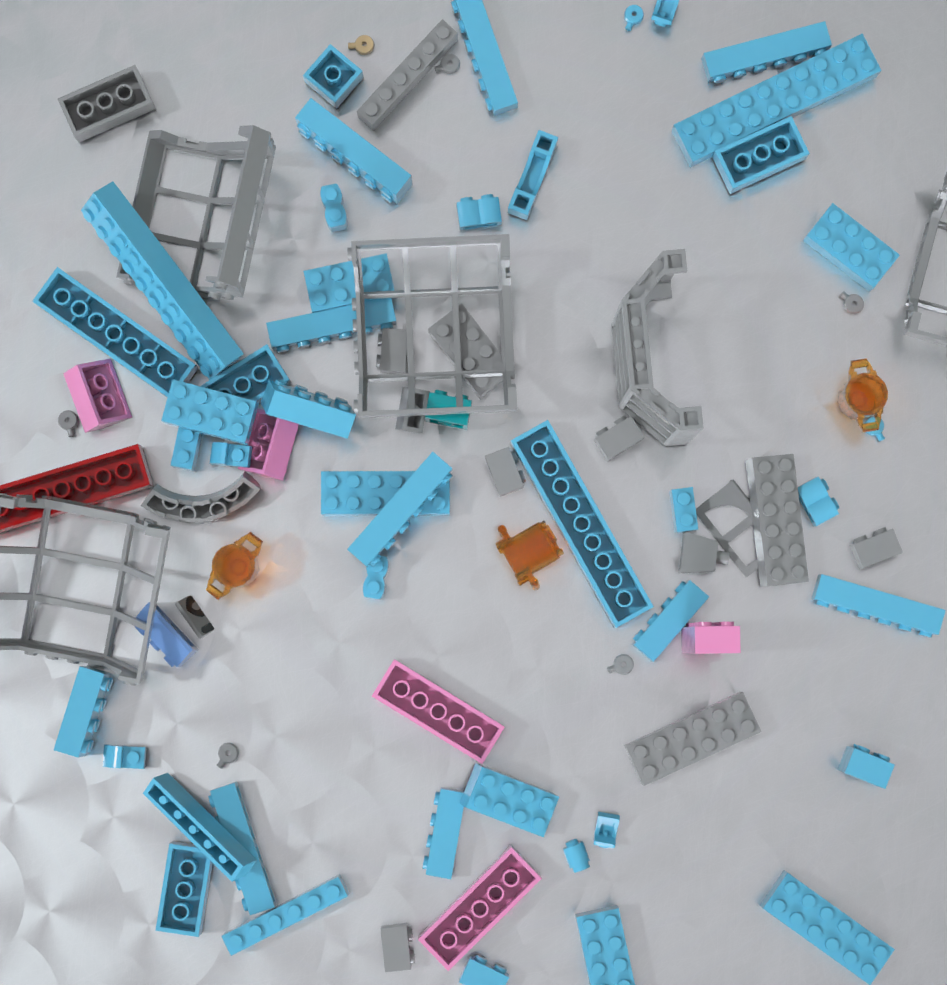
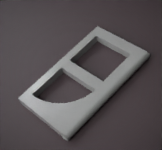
M733 479L697 507L696 515L721 547L730 553L729 557L743 575L748 577L758 569L757 558L748 566H745L728 544L753 524L750 500ZM718 506H733L744 511L748 517L722 536L705 515V512Z

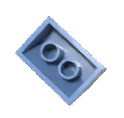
M150 602L136 616L137 619L147 623ZM156 605L150 644L155 650H161L166 655L164 659L171 667L174 665L181 667L199 649ZM135 626L139 633L144 636L145 630Z

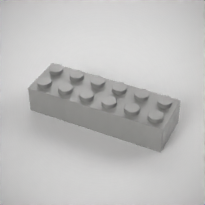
M794 454L754 457L745 460L760 587L808 582Z
M738 692L625 744L624 747L641 784L645 786L756 735L761 730L744 693Z

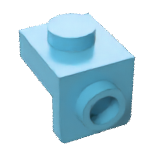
M657 0L651 17L652 20H655L654 23L662 27H666L667 24L671 25L679 0Z
M598 811L594 831V845L602 848H615L620 815Z

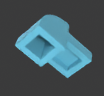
M212 442L209 464L250 468L252 447Z
M104 744L103 767L145 769L146 747Z

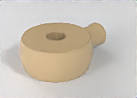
M361 35L354 43H348V49H356L359 54L368 55L374 49V41L368 35Z

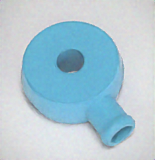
M630 5L626 8L624 12V18L627 21L626 30L631 31L633 25L639 24L643 20L644 12L640 6Z
M878 416L867 418L864 423L865 431L869 435L876 436L879 442L884 440L885 437L882 434L884 430L883 420Z

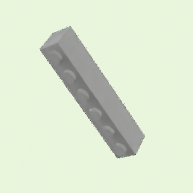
M442 19L357 110L358 118L374 131L458 41V33Z

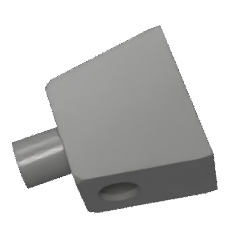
M684 532L679 573L714 572L716 563L728 565L730 553L718 551V541Z

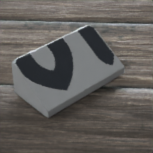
M191 595L175 603L198 638H204L214 631L213 625Z

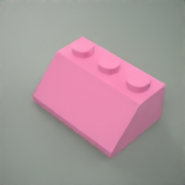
M111 358L79 364L63 373L85 433L104 429L132 418Z
M257 409L249 442L246 445L252 447L250 468L238 467V469L283 481L299 424L267 415L263 409Z

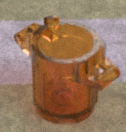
M867 358L852 360L848 370V381L844 383L838 392L837 404L842 413L850 419H856L862 432L879 430L881 414L888 400L886 384L877 376L876 370H873ZM866 367L867 373L857 375V371L854 372L856 368ZM874 415L875 422L863 424L864 419Z
M545 520L535 523L513 537L509 536L504 525H500L498 531L503 539L495 543L500 554H504L515 573L519 586L529 581L532 589L538 590L540 584L533 574L558 560L564 554L562 548L560 549L556 543L555 535L550 527L546 525Z
M249 532L233 544L220 548L212 560V572L210 573L206 591L219 600L228 595L234 588L247 587L255 581L260 570L257 557L261 551L263 541L252 532ZM248 540L257 548L252 551L242 545ZM216 579L225 585L223 592L212 585Z

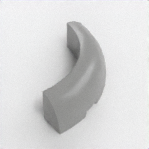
M246 471L228 487L207 495H182L155 484L141 504V507L160 517H167L179 520L180 522H205L224 517L244 506L260 490V485Z

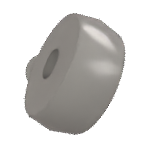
M447 54L441 59L440 65L434 66L436 73L443 70L445 73L453 74L459 69L460 60L454 54Z
M845 291L839 295L844 299V308L847 312L857 314L862 311L864 301L861 296L857 294L848 295Z
M70 410L63 411L58 417V424L62 429L67 430L68 437L75 436L73 429L78 424L77 415Z
M621 654L615 658L613 665L607 667L609 674L616 671L619 674L625 675L632 671L634 663L630 656ZM622 662L626 663L625 667L621 666Z
M224 743L220 746L218 750L220 761L217 766L223 769L225 763H232L237 759L238 749L234 744Z

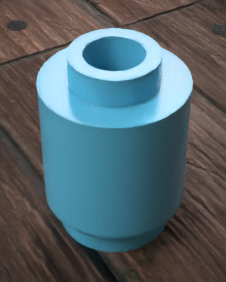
M577 839L566 842V847L563 848L569 867L573 869L574 873L589 868L590 859L583 841L578 842Z

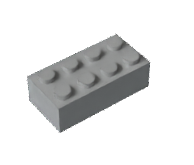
M136 65L58 98L71 131L79 143L156 109Z
M461 303L459 305L461 371L502 369L501 353ZM451 311L428 328V333L455 367L453 313ZM503 376L464 378V380L480 399L503 382Z

